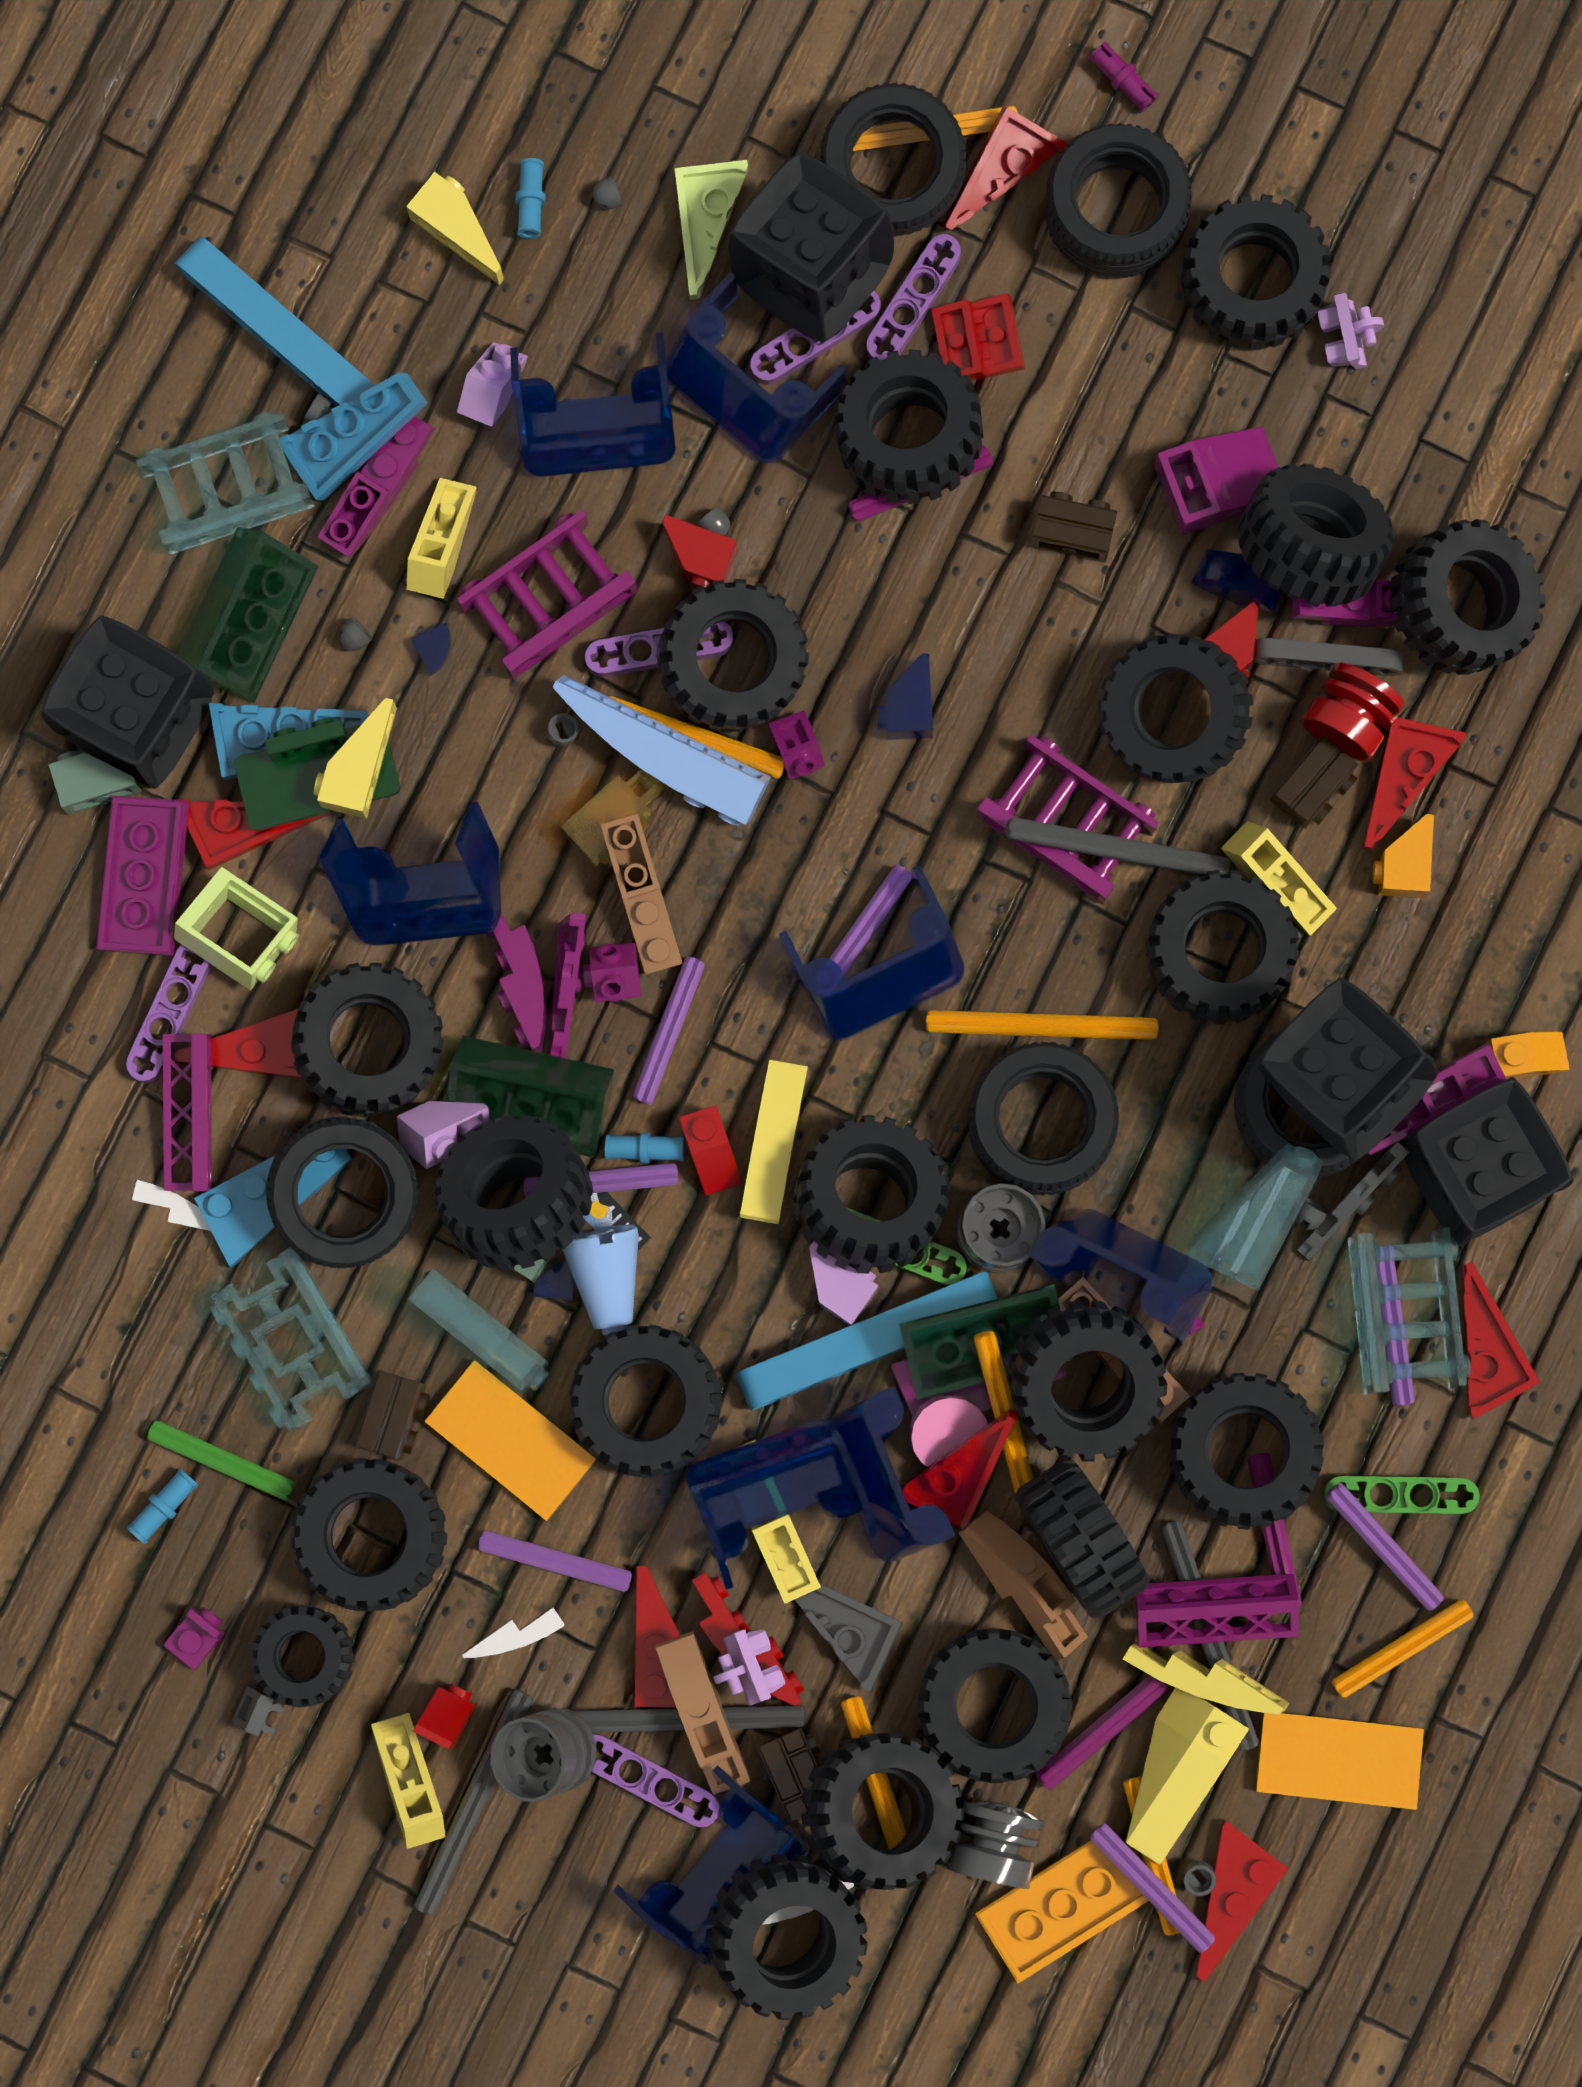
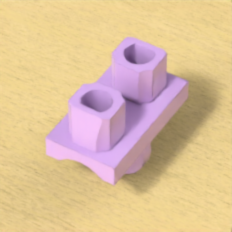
M1346 293L1335 295L1336 303L1318 310L1322 330L1326 333L1341 328L1343 336L1342 340L1325 344L1328 363L1332 367L1351 364L1356 370L1367 367L1361 336H1364L1367 347L1376 345L1375 333L1384 328L1383 318L1371 317L1370 309L1366 306L1358 309L1360 317L1358 321L1354 301L1348 300Z
M744 1629L723 1638L728 1654L718 1657L724 1673L713 1677L716 1684L727 1680L732 1695L743 1691L749 1706L771 1698V1693L785 1685L784 1677L777 1665L761 1671L756 1659V1655L771 1650V1644L765 1630L746 1633Z

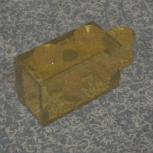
M642 769L626 783L617 775L561 826V830L564 836L593 867L597 866L600 862L605 865L611 859L600 824L638 813L644 831L650 824L647 819L651 817L650 809L647 805L661 793L664 786L655 777ZM639 784L647 791L641 798L633 791Z

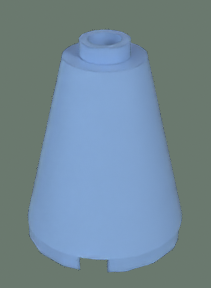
M614 1225L599 1227V1230L586 1233V1230L580 1231L579 1234L574 1233L571 1236L572 1243L565 1249L562 1248L593 1328L602 1329L603 1335L626 1329L625 1325L633 1322L639 1239L637 1226Z

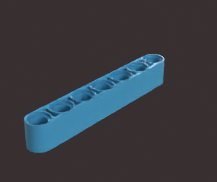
M199 236L174 263L176 268L192 284L318 393L329 398L335 407L342 403L351 402L360 397V393L375 386V384L204 237Z
M982 1272L753 1365L735 1375L749 1410L752 1411L1000 1310L1002 1306L988 1272Z

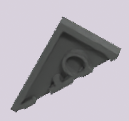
M1398 1142L1388 1149L1327 1216L1323 1224L1296 1251L1309 1261L1354 1211L1361 1216L1376 1200V1197L1371 1193L1382 1182L1387 1187L1403 1170L1398 1164L1409 1152Z
M820 1584L821 1588L794 1599L814 1627L834 1649L836 1655L856 1677L862 1688L872 1693L904 1622Z

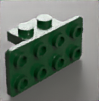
M333 718L319 719L312 722L311 728L296 731V728H285L273 733L274 738L265 740L267 749L238 756L234 761V767L250 827L254 831H262L334 812L333 810L322 808L317 801L318 796L314 795L316 778L319 772L325 773L329 760L362 724L345 728L341 720L334 721ZM389 740L372 801L397 795L401 790Z

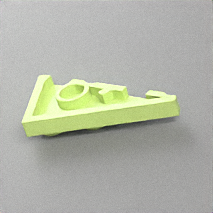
M747 160L675 168L690 300H697L701 297L748 172Z

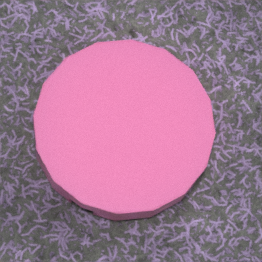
M954 1394V1396L939 1395L932 1397L922 1404L912 1417L910 1425L911 1447L922 1464L929 1467L988 1425L987 1419L977 1404L965 1396Z

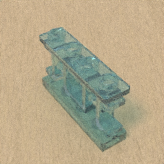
M288 1248L279 1253V1257L266 1262L275 1278L273 1282L244 1299L236 1286L231 1283L220 1292L216 1291L210 1295L215 1303L210 1306V1310L221 1327L226 1324L228 1325L234 1336L229 1343L240 1361L247 1358L254 1371L249 1374V1378L258 1393L261 1395L266 1392L273 1406L268 1408L276 1425L279 1429L286 1426L288 1431L295 1432L300 1429V1426L313 1420L304 1406V1402L335 1384L343 1398L348 1400L359 1391L363 1392L373 1386L374 1381L302 1257L291 1248ZM286 1268L312 1312L310 1315L307 1316L299 1303L283 1312L280 1311L272 1294L289 1285L282 1273L283 1269ZM232 1300L237 1310L241 1313L257 1303L262 1309L268 1321L250 1331L258 1344L256 1347H253L230 1308L229 1301ZM297 1316L315 1348L282 1367L264 1335ZM326 1336L351 1379L349 1383L345 1382L339 1371L320 1380L311 1362L328 1352L321 1337ZM272 1368L279 1380L295 1371L299 1373L307 1389L289 1399L297 1412L295 1415H292L267 1369Z

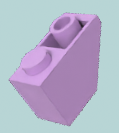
M493 342L467 373L457 413L492 427L505 411L528 356L517 352L509 345Z
M428 1101L397 1116L399 1144L408 1155L428 1169L441 1163L443 1159H449L448 1151L455 1143L460 1144L465 1139L464 1134L471 1129L477 1131L484 1127L482 1123L489 1121L488 1106L484 1103Z
M813 1241L809 1250L819 1305L847 1325H854L879 1289V1286L873 1282L877 1276L871 1271L869 1274L857 1273V1266L852 1268L847 1265L846 1270L836 1266L837 1259L831 1255L824 1259L816 1252L818 1244Z

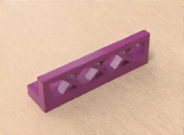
M163 1034L164 1191H210L212 1189L211 1034ZM172 1042H191V1062L184 1069L172 1059ZM172 1066L179 1072L173 1081ZM191 1069L192 1078L187 1074ZM183 1077L192 1085V1101L184 1109L172 1098V1088ZM172 1105L180 1112L173 1120ZM191 1108H192V1116H190V1115L187 1113ZM183 1116L192 1124V1140L185 1147L173 1138V1126ZM173 1145L180 1151L174 1158ZM191 1147H192V1155L188 1152V1150H189ZM184 1155L192 1163V1182H173V1165Z
M1294 1574L1148 1584L1145 1591L1134 1597L1137 1612L1139 1648L1299 1637V1598ZM1289 1613V1623L1271 1624L1267 1621L1273 1614ZM1236 1616H1244L1249 1619L1241 1627H1232L1227 1624L1231 1618ZM1193 1619H1205L1209 1622L1203 1629L1192 1630L1186 1626ZM1165 1622L1169 1625L1163 1632L1147 1633L1146 1623Z

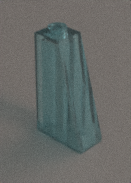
M1287 1143L1197 1232L1187 1256L1258 1291L1319 1175L1323 1160L1317 1158L1311 1150L1305 1147H1294Z
M434 1268L408 1298V1300L524 1394L530 1388L535 1392L549 1376L550 1373L545 1370L550 1364L547 1360Z

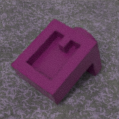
M805 710L768 723L789 779L811 774L825 766L819 743Z
M203 1607L201 1611L197 1608H190L186 1612V1618L163 1645L192 1670H196L226 1634L219 1627L223 1621L206 1607Z

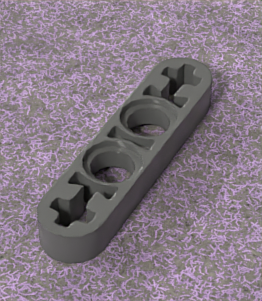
M1259 638L1255 639L1253 662L1272 666L1331 671L1335 663L1343 662L1354 665L1373 675L1397 676L1403 674L1404 653L1383 648Z

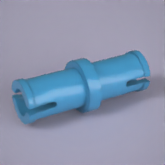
M525 158L520 161V189L515 195V202L519 205L517 235L526 239H534L541 236V206H544L546 201V195L542 192L544 162L536 158Z
M641 1132V1136H614L607 1134L605 1138L606 1160L639 1159L640 1163L649 1164L650 1160H680L683 1162L685 1160V1136L658 1137L651 1136L649 1132Z
M179 1468L178 1472L157 1495L153 1493L148 1498L151 1502L126 1528L143 1544H146L168 1517L172 1520L176 1516L175 1510L199 1485Z

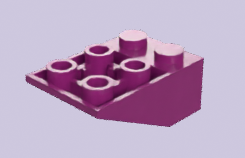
M1263 427L1194 440L1157 454L1154 467L1180 535L1183 536L1242 515L1261 478L1278 468Z

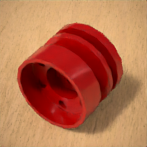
M1343 662L1335 663L1329 673L1331 679H1325L1321 686L1324 694L1330 699L1314 697L1300 722L1316 739L1319 740L1323 735L1354 760L1370 762L1384 739L1383 734L1376 726L1390 728L1395 721L1393 715L1399 714L1405 702L1392 687L1375 675L1354 665Z

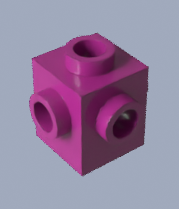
M636 943L605 944L600 947L589 948L590 964H583L585 987H593L595 1002H616L626 998L642 997Z

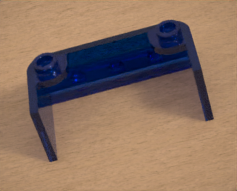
M730 271L689 317L665 361V377L674 389L756 459L764 463H774L786 455L838 397L842 387L846 385V369L840 364L816 392L800 381L791 380L781 384L770 395L715 348L726 333V321L722 313L738 296L737 277Z
M656 332L658 365L643 367L634 373L631 379L632 394L556 402L554 387L548 381L541 378L522 379L518 347L510 348L511 382L523 464L528 472L536 476L571 474L663 464L673 457L676 446L664 333Z
M478 802L470 803L455 841L462 860L396 868L392 857L383 849L371 846L357 848L344 819H336L319 860L355 934L363 942L380 946L486 934L495 930L501 916L499 847Z
M920 865L913 868L912 881L925 906L916 910L909 921V932L915 945L845 979L840 967L830 959L818 958L803 965L787 931L779 934L780 945L823 1031L831 1039L838 1041L850 1039L954 988L961 982L965 970L962 956L948 920Z
M814 1420L694 1463L686 1472V1481L695 1509L726 1590L733 1588L726 1560L741 1554L747 1548L748 1536L745 1529L820 1503L823 1512L832 1518H844L859 1513L869 1537L878 1536L864 1485L836 1425L829 1420Z
M718 1765L712 1772L731 1788L723 1796L719 1806V1816L728 1825L680 1884L676 1886L667 1880L659 1881L649 1886L640 1900L619 1885L613 1890L650 1928L704 1965L712 1964L709 1957L711 1949L706 1943V1930L712 1928V1925L707 1920L710 1907L718 1908L720 1904L715 1897L720 1888L723 1886L729 1889L734 1883L730 1877L738 1870L742 1874L751 1870L749 1863L761 1858L765 1864L770 1863L771 1856L775 1854H784L789 1861H792V1857L795 1854L806 1856L809 1849L806 1838Z

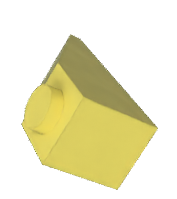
M434 172L406 206L410 219L500 285L504 280L501 267L463 193L465 189L454 178L447 176L444 179Z
M439 478L408 557L406 590L444 599L459 556L476 495V486Z
M385 698L329 760L325 773H318L314 786V795L318 796L317 801L322 808L367 819L397 710L392 699Z
M1247 821L1221 847L1223 852L1244 876L1252 880L1253 876L1263 880V887L1269 891L1274 888L1282 896L1279 901L1284 907L1289 906L1294 916L1292 921L1307 935L1311 936L1337 909L1268 828Z
M406 1713L371 1724L395 1813L407 1849L445 1838L443 1815L417 1735L413 1732L414 1726L410 1714Z

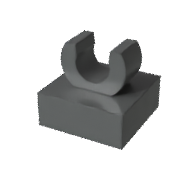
M246 1686L231 1723L243 1731L259 1736L261 1731L267 1734H274L276 1729L265 1723L269 1712L275 1711L283 1714L284 1709L273 1702L274 1699L268 1697L264 1692Z

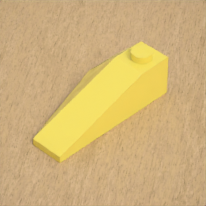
M1175 1687L1155 1719L1153 1734L1125 1843L1160 1865L1231 1759L1249 1728L1202 1698Z

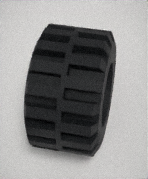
M289 1607L283 1609L278 1614H273L267 1619L268 1622L264 1626L259 1627L256 1632L258 1634L257 1639L252 1641L250 1649L253 1650V1659H250V1667H254L256 1675L253 1677L256 1683L261 1684L264 1688L262 1691L268 1697L275 1698L276 1702L292 1707L315 1706L331 1700V1697L342 1691L346 1680H350L353 1673L351 1671L352 1663H355V1655L352 1652L354 1642L352 1637L348 1636L346 1632L348 1629L344 1623H340L332 1613L316 1607ZM302 1632L316 1636L321 1641L325 1650V1662L322 1670L314 1678L305 1681L291 1678L285 1672L281 1663V1651L286 1640L292 1635Z

